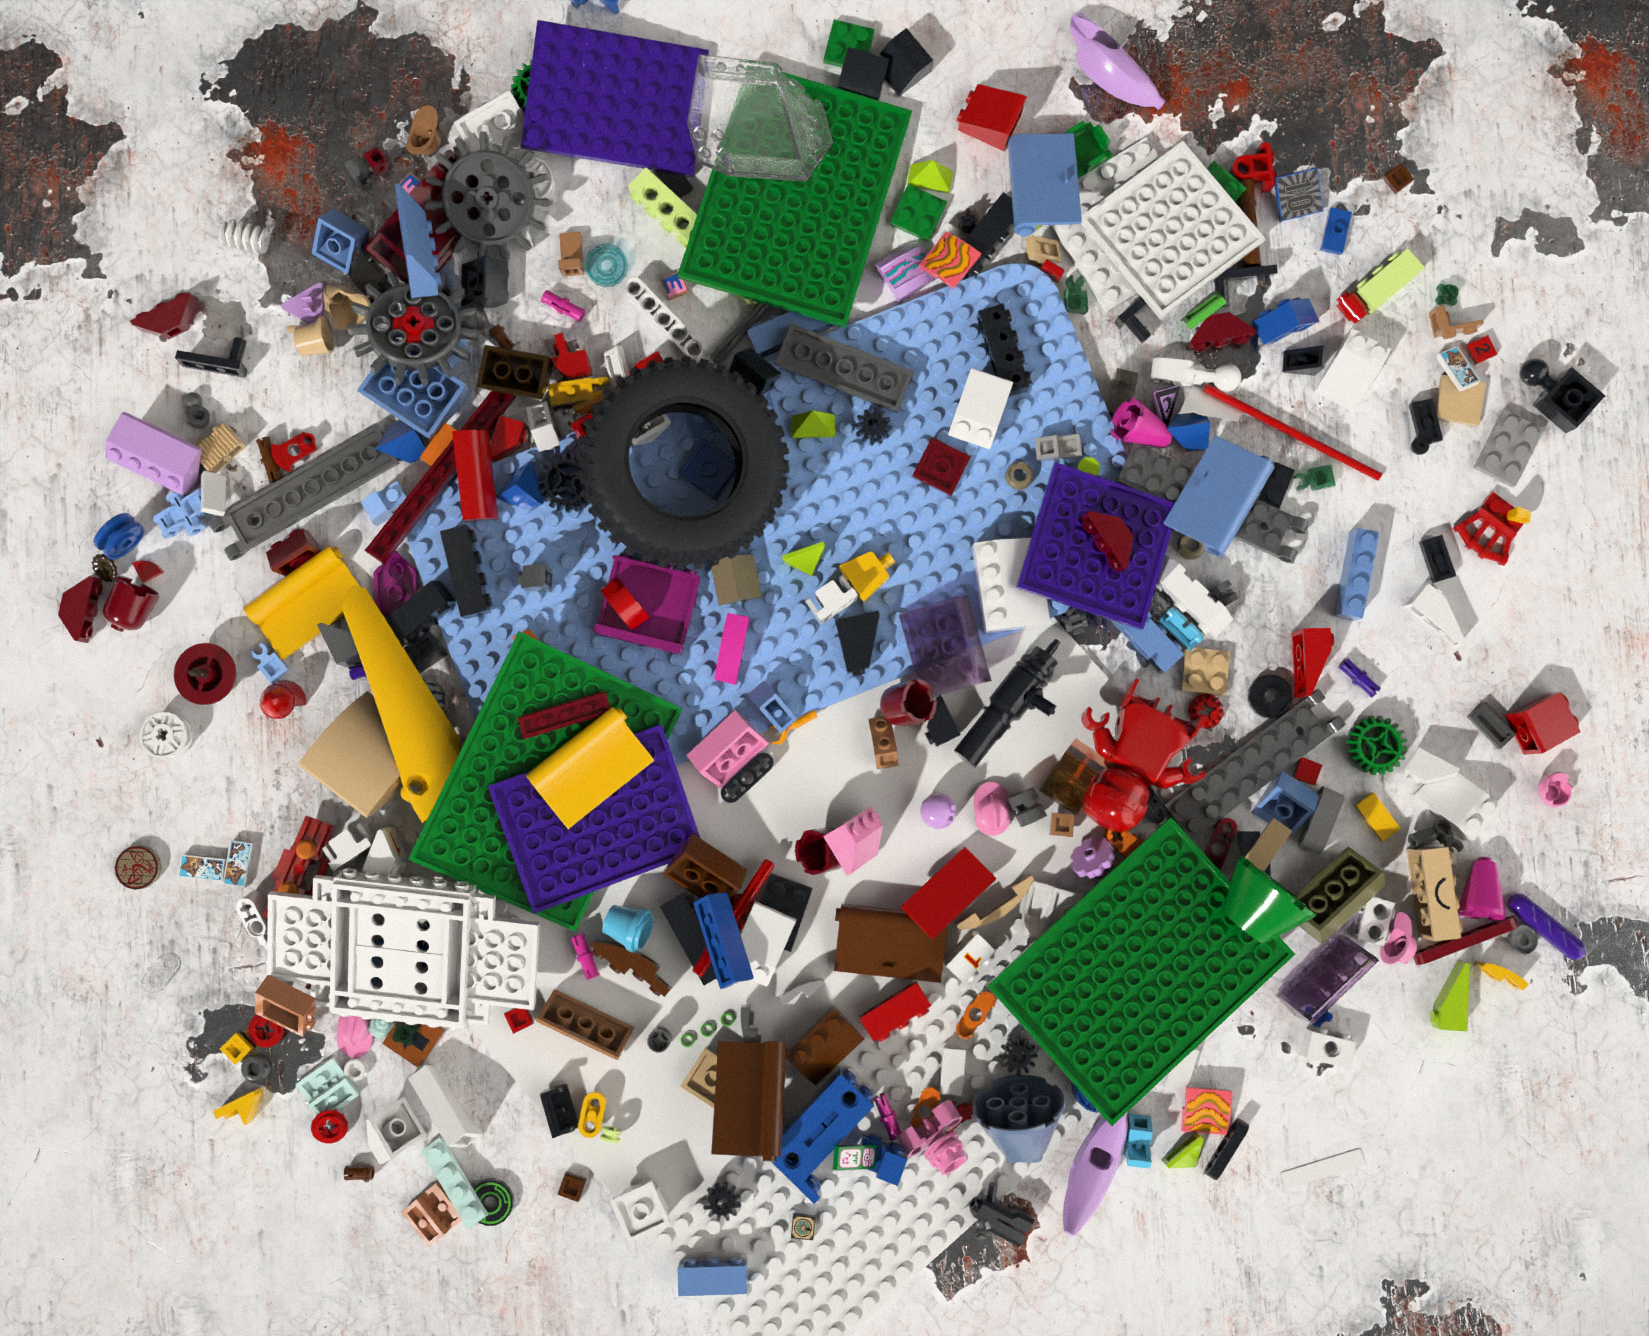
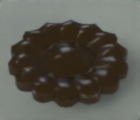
M97 554L93 557L91 562L93 565L92 569L100 579L105 582H113L117 579V566L113 560L108 559L104 554Z

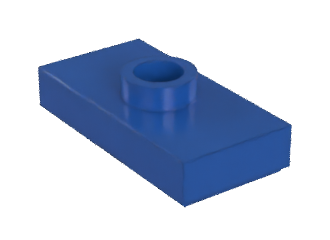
M1333 207L1329 209L1320 251L1337 255L1343 254L1352 215L1351 211Z

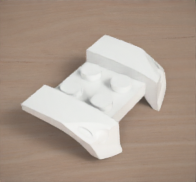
M1033 881L1023 906L1021 919L1023 932L1036 940L1042 934V931L1045 932L1084 895Z

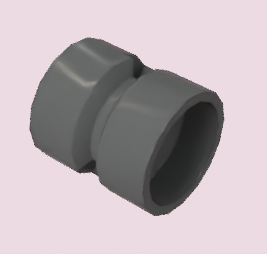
M1034 787L1008 798L1012 810L1017 811L1016 819L1020 827L1029 825L1047 816L1042 804L1037 803L1039 797Z

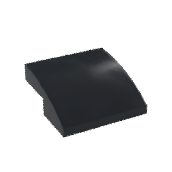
M848 46L838 89L879 101L890 58Z

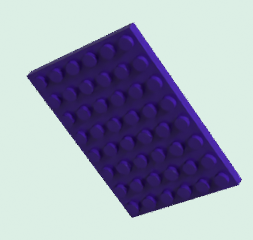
M537 20L521 149L642 169L646 167L648 170L682 173L685 176L693 177L709 50Z
M662 724L633 733L654 761L569 829H567L525 775L531 770L488 785L533 914L664 866L670 862L681 844L689 836L694 834L700 838Z

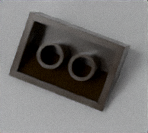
M485 345L476 388L542 400L548 384H550L553 362L549 356Z

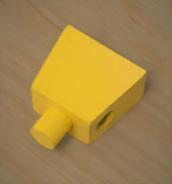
M870 551L840 565L839 569L858 594L860 600L865 603L889 579L890 576L885 569L893 565L895 561L889 552L877 558Z

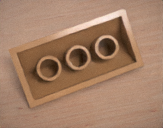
M555 989L535 1020L615 1060L620 1059L635 1028Z

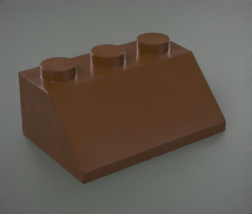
M692 834L681 844L662 874L700 899L709 894L725 892L730 899L740 890L747 869Z
M833 1006L786 1050V1058L804 1077L816 1086L865 1038Z

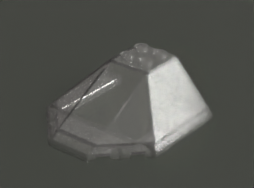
M700 54L698 56L687 121L697 163L733 177L807 181L833 144L823 104L817 99L812 100L805 93L806 89L794 78L790 80L781 72L783 68L777 63Z

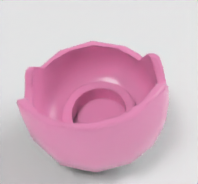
M1556 772L1545 775L1539 781L1537 787L1538 794L1546 805L1560 807L1566 805L1571 799L1573 786L1569 784V776L1567 774Z

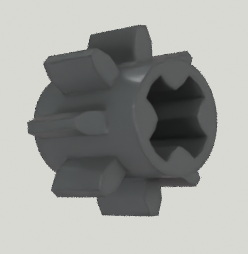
M1076 608L1066 610V616L1061 617L1065 632H1072L1073 636L1083 633V627L1088 626L1085 613L1083 611L1077 612Z

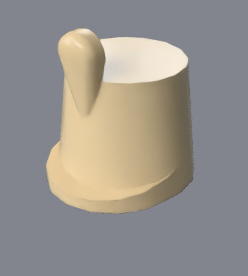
M320 316L316 322L304 326H288V332L294 333V342L300 355L333 353V331L325 316Z

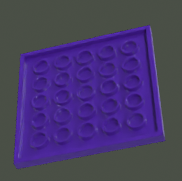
M1054 462L1016 588L1139 630L1144 629L1172 532V528L1164 525V521L1175 503ZM1089 511L1120 517L1132 533L1133 542L1129 565L1120 573L1110 567L1105 553L1097 548L1093 535L1084 529L1081 517Z

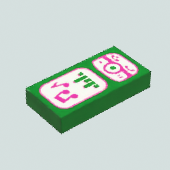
M835 1145L832 1169L836 1171L875 1169L877 1145Z

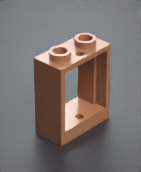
M267 975L255 992V1014L302 1037L307 1030L311 1031L317 1020L315 1018L317 1012L316 998Z

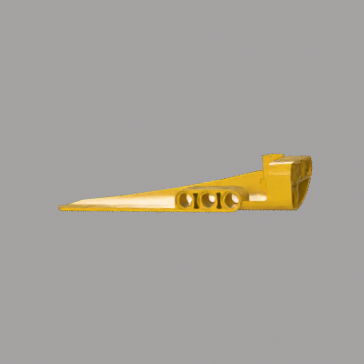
M351 585L341 607L359 653L396 766L400 773L403 785L401 796L405 801L412 804L421 822L425 823L459 755L461 741L367 589ZM409 786L415 787L418 793L413 792Z

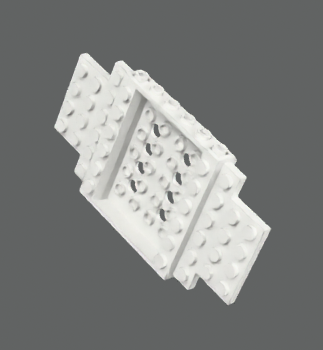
M349 868L342 870L336 877L316 875L313 878V896L271 891L268 894L267 975L278 980L311 984V996L316 998V1005L330 1007L331 1013L339 1014L342 1017H349L350 1015L358 1016L362 1019H383L385 1022L400 1021L409 1025L425 1024L429 1027H449L452 1030L464 1029L468 1023L488 1026L490 1023L491 1005L534 1010L536 1006L540 922L495 917L496 896L476 893V885H469L468 882L459 881L451 883L446 882L444 879L425 880L420 876L408 878L401 877L400 874L379 875L376 871L364 873L356 872L355 869ZM376 913L383 915L385 918L384 924L375 923L373 915ZM426 919L430 924V928L427 930L421 929L418 926V920ZM374 935L382 936L384 944L381 946L374 944L372 937ZM419 940H425L429 944L427 951H422L418 948L417 942ZM372 957H381L384 962L383 966H375L372 963ZM419 961L425 962L428 965V971H419L416 963ZM379 977L383 981V986L379 988L373 986L371 979ZM416 983H425L428 988L427 992H419L416 989Z

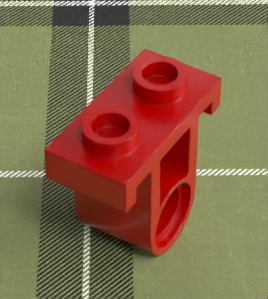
M1270 142L1261 143L1256 154L1238 157L1231 166L1229 174L1238 181L1250 179L1254 183L1264 182L1261 187V193L1270 192L1275 185L1274 177H1277V172L1273 170L1275 154L1274 150H1271ZM1238 167L1244 168L1246 173L1240 172Z

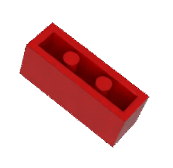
M914 981L859 1015V1019L873 1042L876 1040L882 1042L891 1036L890 1032L895 1028L901 1030L908 1026L911 1018L916 1015L920 1018L927 1014L931 1004L918 982Z

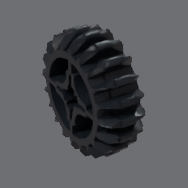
M566 453L564 460L559 454L557 455V462L553 458L549 459L552 464L550 467L544 464L543 467L547 471L546 473H539L540 477L544 478V480L538 481L539 486H545L539 491L541 494H546L543 500L545 502L550 501L549 506L551 508L557 505L558 512H561L564 506L567 513L571 512V507L578 512L579 504L584 508L587 507L584 502L585 497L582 498L581 493L577 489L580 483V479H577V473L583 472L582 467H579V461H576V454L572 460L570 453ZM575 467L580 470L568 474L562 468ZM557 473L559 481L554 486L555 488L552 490L551 482L554 475ZM563 475L566 479L570 480L572 484L571 486L573 487L574 491H572L570 487L566 486L565 480L562 477ZM564 493H571L574 496V498L569 500H563L557 498L556 496L559 494L562 495Z

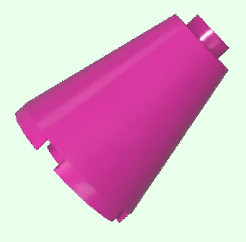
M1131 398L1132 401H1124L1118 407L1112 418V422L1115 424L1114 430L1111 429V434L1114 438L1123 442L1160 449L1165 448L1171 443L1172 434L1168 431V426L1140 400Z
M1478 857V860L1473 861L1459 902V915L1478 920L1479 917H1485L1489 921L1505 919L1506 913L1497 863L1492 862V858Z

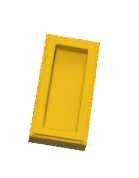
M1370 793L1354 805L1380 842L1385 841L1401 829L1375 793Z

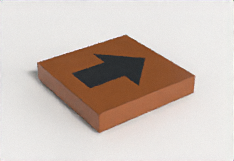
M397 1021L382 1044L414 1066L419 1067L423 1065L446 1029L441 1026L409 1025L405 1022Z

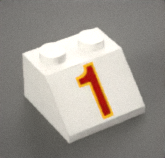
M388 826L378 829L361 872L376 871L379 875L404 874L408 865L406 863L408 856L396 827Z
M974 930L943 963L963 983L967 980L971 982L979 973L977 969L982 964L986 966L995 957L993 955L995 950Z

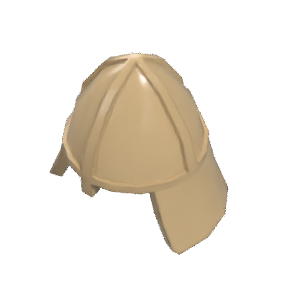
M333 282L324 288L323 300L325 309L329 313L335 329L348 331L347 324H361L365 321V316L352 312L351 304L356 302L370 307V300L367 296L358 293L344 283Z

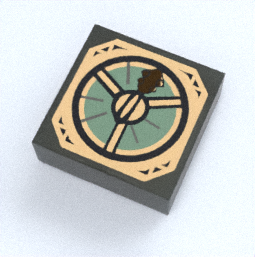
M793 1213L791 1238L813 1240L816 1216Z

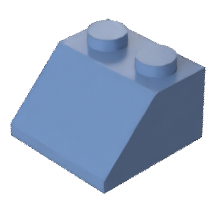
M333 208L318 217L312 254L349 275L365 251L363 247L368 243L370 229Z
M1281 771L1268 785L1253 808L1252 813L1267 823L1273 817L1292 830V833L1289 835L1290 837L1315 812L1320 795L1284 771Z

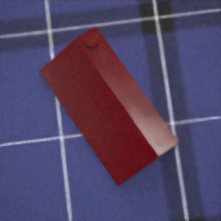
M451 149L446 150L443 154L453 163L459 159ZM437 161L409 195L425 211L426 220H431L433 234H429V237H434L436 251H432V255H437L438 267L440 268L452 254L461 234L453 226L446 232L437 234L435 229L448 220L444 208L436 210L425 208V204L431 201H442V188L431 186L425 182L426 177H436L444 180L448 168ZM471 175L468 178V184L472 188H476L479 183L478 178L475 175ZM457 190L453 194L455 202L462 203L464 199L462 192ZM489 192L488 195L484 196L485 200L489 202L493 200V196H490ZM397 207L363 249L387 270L392 271L403 283L409 284ZM472 207L469 210V215L472 219L477 220L480 212L476 207Z

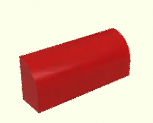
M452 431L463 522L499 519L488 431Z

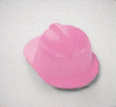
M995 782L982 784L974 794L976 825L981 832L992 836L1003 833L1009 826L1011 817L1008 793L1003 786Z
M1398 912L1395 914L1394 919L1390 921L1389 940L1385 942L1384 946H1381L1380 950L1381 959L1387 964H1395L1397 962L1408 964L1417 951V942L1412 936L1411 918L1406 913Z
M350 1015L349 1017H339L337 1043L343 1054L348 1057L357 1058L369 1051L373 1036L368 1030L371 1019H362L361 1017Z

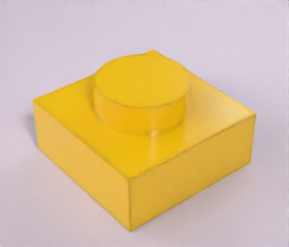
M237 1032L220 1050L236 1065L254 1047L240 1032Z

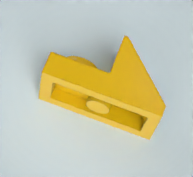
M262 1088L256 1089L214 1110L215 1118L218 1119L224 1116L225 1119H228L239 1113L243 1124H249L255 1116L263 1093Z

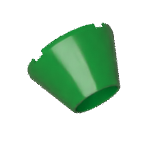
M1242 855L1237 858L1222 912L1258 942L1265 944L1316 916V913L1307 908L1300 899L1263 870L1253 865L1250 860Z

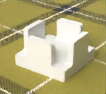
M843 575L839 577V581L847 591L846 593H842L834 580H831L815 592L817 595L816 600L823 608L818 611L810 598L805 600L820 625L857 601L858 594Z
M366 822L356 824L358 829L351 833L349 830L343 831L331 839L329 845L322 848L331 861L328 864L333 871L346 869L369 853L375 835Z
M653 1180L646 1183L642 1181L626 1188L622 1194L610 1200L628 1244L671 1224L667 1213L668 1205L660 1187L656 1188Z

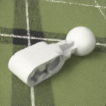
M1154 358L1152 360L1150 382L1173 386L1201 385L1203 382L1214 383L1219 390L1229 392L1239 386L1241 372L1235 365L1229 363L1222 364L1216 370L1206 369L1203 365H1195L1194 362L1189 360Z
M252 891L237 902L236 910L248 933L256 937L260 944L267 949L268 918L263 917L268 903L262 893Z

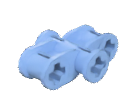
M201 488L186 497V493L181 495L175 491L166 496L167 502H171L172 506L157 513L152 518L154 523H157L162 530L163 538H171L184 529H187L186 533L188 536H194L206 528L205 524L200 522V519L210 513L201 512Z

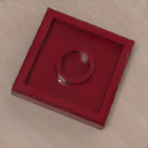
M931 437L912 478L952 496L971 456Z

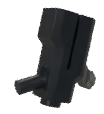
M989 1182L987 1196L979 1193L970 1202V1212L974 1218L980 1220L979 1227L972 1228L971 1232L980 1240L986 1239V1236L993 1234L1019 1247L1027 1236L1020 1231L1029 1233L1034 1224V1218L1031 1213L1016 1205L1007 1207L1001 1204L996 1199L998 1184Z

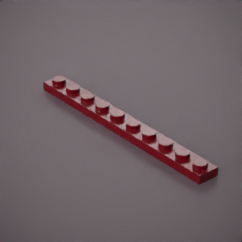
M491 391L460 431L486 430L489 433L497 423L499 415L502 416L518 395ZM453 440L364 550L382 564L388 561L456 475L457 468Z

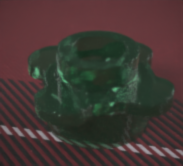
M1439 284L1436 287L1438 294L1435 302L1438 305H1456V298L1458 296L1457 286Z
M398 1021L396 1023L397 1028L392 1036L393 1041L405 1043L407 1046L414 1043V1034L418 1030L417 1025H409Z

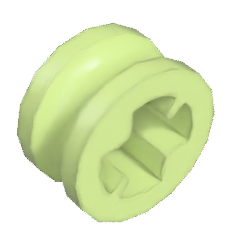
M612 1126L602 1127L604 1133L600 1135L601 1140L611 1143L620 1142L618 1136L622 1134L621 1129Z

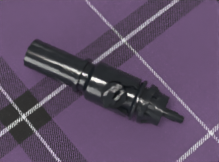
M1054 639L1045 651L1035 646L1030 653L1024 654L1020 658L1022 662L1017 661L1015 663L1016 666L1011 669L989 697L990 705L988 707L984 706L983 714L953 750L961 759L976 768L996 741L1003 736L1007 729L1009 730L1012 727L1010 725L1011 722L1020 720L1028 709L1033 710L1036 708L1047 716L1055 713L1054 709L1057 706L1043 697V689L1041 687L1048 685L1046 681L1052 679L1053 670L1058 665V662L1052 657L1060 644L1058 639Z

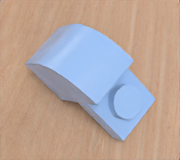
M396 481L379 492H372L362 501V506L372 523L378 526L390 519L394 514V510L398 509L407 495L400 483Z

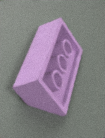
M126 412L120 414L106 440V459L181 495L198 484L201 448Z

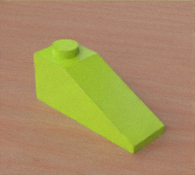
M1456 962L1433 1004V1010L1430 1012L1432 1027L1440 1030L1467 1032L1470 963Z

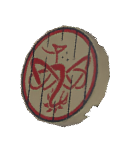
M142 845L131 846L123 850L117 857L114 867L118 881L126 888L133 890L150 887L157 881L162 869L159 856L150 847Z

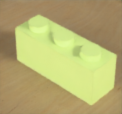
M1406 249L1402 254L1399 251L1388 259L1389 265L1384 267L1382 264L1372 273L1374 277L1368 281L1365 278L1356 286L1358 291L1355 294L1367 306L1365 309L1369 315L1425 269L1409 249Z

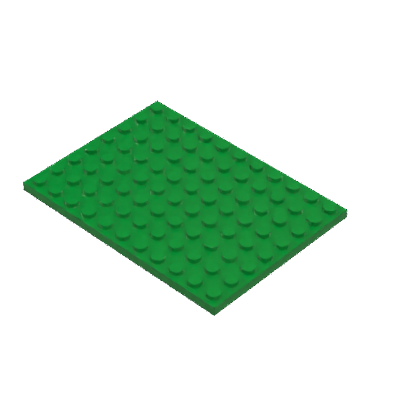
M747 62L677 274L678 278L846 328L912 110Z
M518 631L408 860L454 880L468 882L469 885H476V889L495 895L498 899L533 913L488 785L532 770L598 717L527 739H523L517 717L605 691L610 708L614 707L616 710L619 707L627 717L624 721L632 733L662 724L666 739L668 740L682 708ZM594 892L535 913V915L576 932Z
M1171 817L1163 822L986 985L1111 1126L1120 1120L1295 955L1280 937L1262 944L1222 912L1230 886L1229 880Z

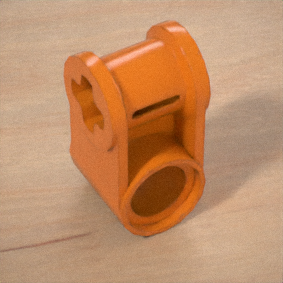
M1105 828L1103 831V838H1106L1124 858L1143 842L1128 831L1124 833L1117 832L1118 839L1113 838L1111 830Z

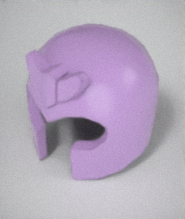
M942 793L929 795L920 807L921 817L925 824L934 829L948 827L954 821L957 814L954 801Z

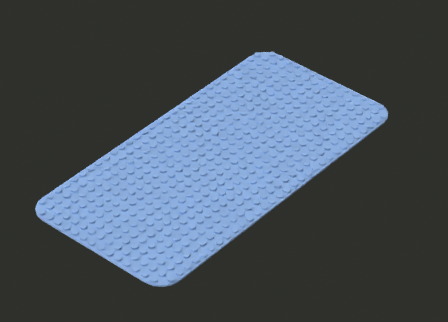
M1018 262L1001 265L980 273L977 277L972 276L960 281L954 290L949 286L849 324L846 328L842 327L824 334L823 336L914 371L898 413L775 366L779 352L764 358L781 372L780 378L772 382L775 387L769 392L775 408L774 411L778 415L775 423L777 426H782L785 434L781 441L786 442L789 453L784 455V459L788 460L789 472L783 474V477H787L786 484L788 486L786 490L780 491V494L783 495V503L780 508L774 507L776 513L773 518L775 519L772 523L765 522L764 534L760 538L754 535V540L750 543L751 547L746 550L741 546L739 547L740 551L735 553L736 555H754L762 598L719 606L710 565L712 561H707L702 565L701 569H695L694 564L685 565L686 569L697 571L696 575L700 576L701 581L682 655L597 635L593 632L595 624H598L605 597L600 590L608 585L614 562L612 557L613 555L619 556L620 553H627L624 552L626 546L623 543L616 544L610 541L613 535L609 530L604 532L603 529L600 530L597 526L601 520L589 514L588 509L592 507L590 501H584L587 505L586 508L579 504L578 512L571 507V512L567 513L565 506L561 512L557 511V505L551 508L549 506L550 501L545 502L543 500L544 504L534 510H527L496 499L499 519L463 522L458 477L452 479L407 535V540L424 586L430 581L441 580L456 601L450 606L451 610L448 613L437 617V621L475 720L514 641L513 636L518 631L523 632L528 629L531 630L539 641L681 707L682 711L667 740L676 766L689 762L690 760L686 755L734 710L745 717L759 733L770 730L769 728L773 724L747 696L763 681L770 686L795 717L799 718L813 709L818 711L1025 629L984 634L972 553L973 543L1000 539L1031 538L1054 462L1077 469L1078 463L1083 458L1092 457L1098 461L1100 466L1097 476L1116 482L1127 456L1121 441L1114 438L1111 434V429L1114 430L1111 416L1059 291L1050 277L1033 265ZM1004 303L1005 310L1009 309L1012 318V322H1010L1011 329L1016 330L1018 351L1022 350L1025 358L1023 366L1025 371L1029 372L1032 383L1029 384L1030 387L1027 392L1008 397L991 448L987 449L949 436L948 433L971 368L994 375L976 318L979 310ZM767 406L768 410L774 409L771 406ZM876 408V414L879 415L883 410L885 411L883 418L890 417L891 420L887 425H891L892 430L887 431L889 434L888 439L881 437L883 441L881 445L878 444L877 440H874V445L870 446L869 439L862 443L863 436H856V432L860 429L854 428V425L859 422L857 419L858 415L865 417V409L872 414V409ZM812 410L835 415L836 437L792 438L791 416ZM685 413L666 414L671 424L653 442L633 446L632 443L630 444L629 466L634 483L647 501L664 512L678 516H698L711 512L721 506L728 498L735 481L736 471L715 499H712L684 479L678 472L703 438L735 460L731 445L721 431L713 433L710 430H705L702 432L701 437L692 439ZM693 414L695 422L702 423L705 421V418ZM869 424V430L873 431L874 428L877 430V424ZM572 432L559 437L560 445L551 450L539 452L536 446L493 463L496 496L515 472L530 461H533L539 481L544 480V478L540 477L539 473L547 472L543 467L544 464L549 467L552 465L549 459L553 458L557 462V455L560 454L564 460L566 453H570L572 460L575 454L583 453L575 433ZM1080 434L1083 457L1037 461L1035 438ZM931 437L971 456L952 496L912 478ZM1024 461L1033 470V481L1029 487L1023 490L1011 488L1005 479L1006 469L1014 462ZM575 467L562 468L568 474L580 470ZM1022 469L1015 470L1014 478L1017 481L1025 480V471ZM557 473L554 475L551 482L552 490L555 488L554 486L559 481ZM563 475L562 477L565 480L566 486L570 487L571 490L574 491L573 487L571 486L572 484L570 480L566 479ZM581 482L577 486L579 493H581L585 484L581 485ZM564 493L562 495L559 494L556 496L557 498L563 500H569L574 498V496L571 493ZM465 524L471 530L474 529L477 542L474 544L476 551H479L482 557V564L479 565L481 572H484L488 584L485 585L486 593L490 594L493 606L490 607L491 613L469 619L460 617L440 534L442 530ZM824 541L825 550L812 576L783 563L782 555ZM870 551L877 558L889 552L895 561L893 565L885 569L890 576L889 579L865 603L858 597L856 602L820 625L805 600L810 598L818 611L823 608L816 600L817 595L815 594L818 589L834 580L842 593L847 592L839 581V577L843 575L839 569L840 565ZM635 552L632 555V559L641 561L643 555ZM651 559L654 561V565H658L659 561ZM670 563V565L676 566L675 570H677V564ZM546 564L553 570L551 592L523 590L521 585L518 584L519 571H522L524 565ZM1047 599L1050 618L1063 614L1066 610L1073 608ZM879 610L880 616L869 669L865 670L866 674L853 677L852 673L847 674L835 620ZM727 613L750 618L736 685L714 680Z

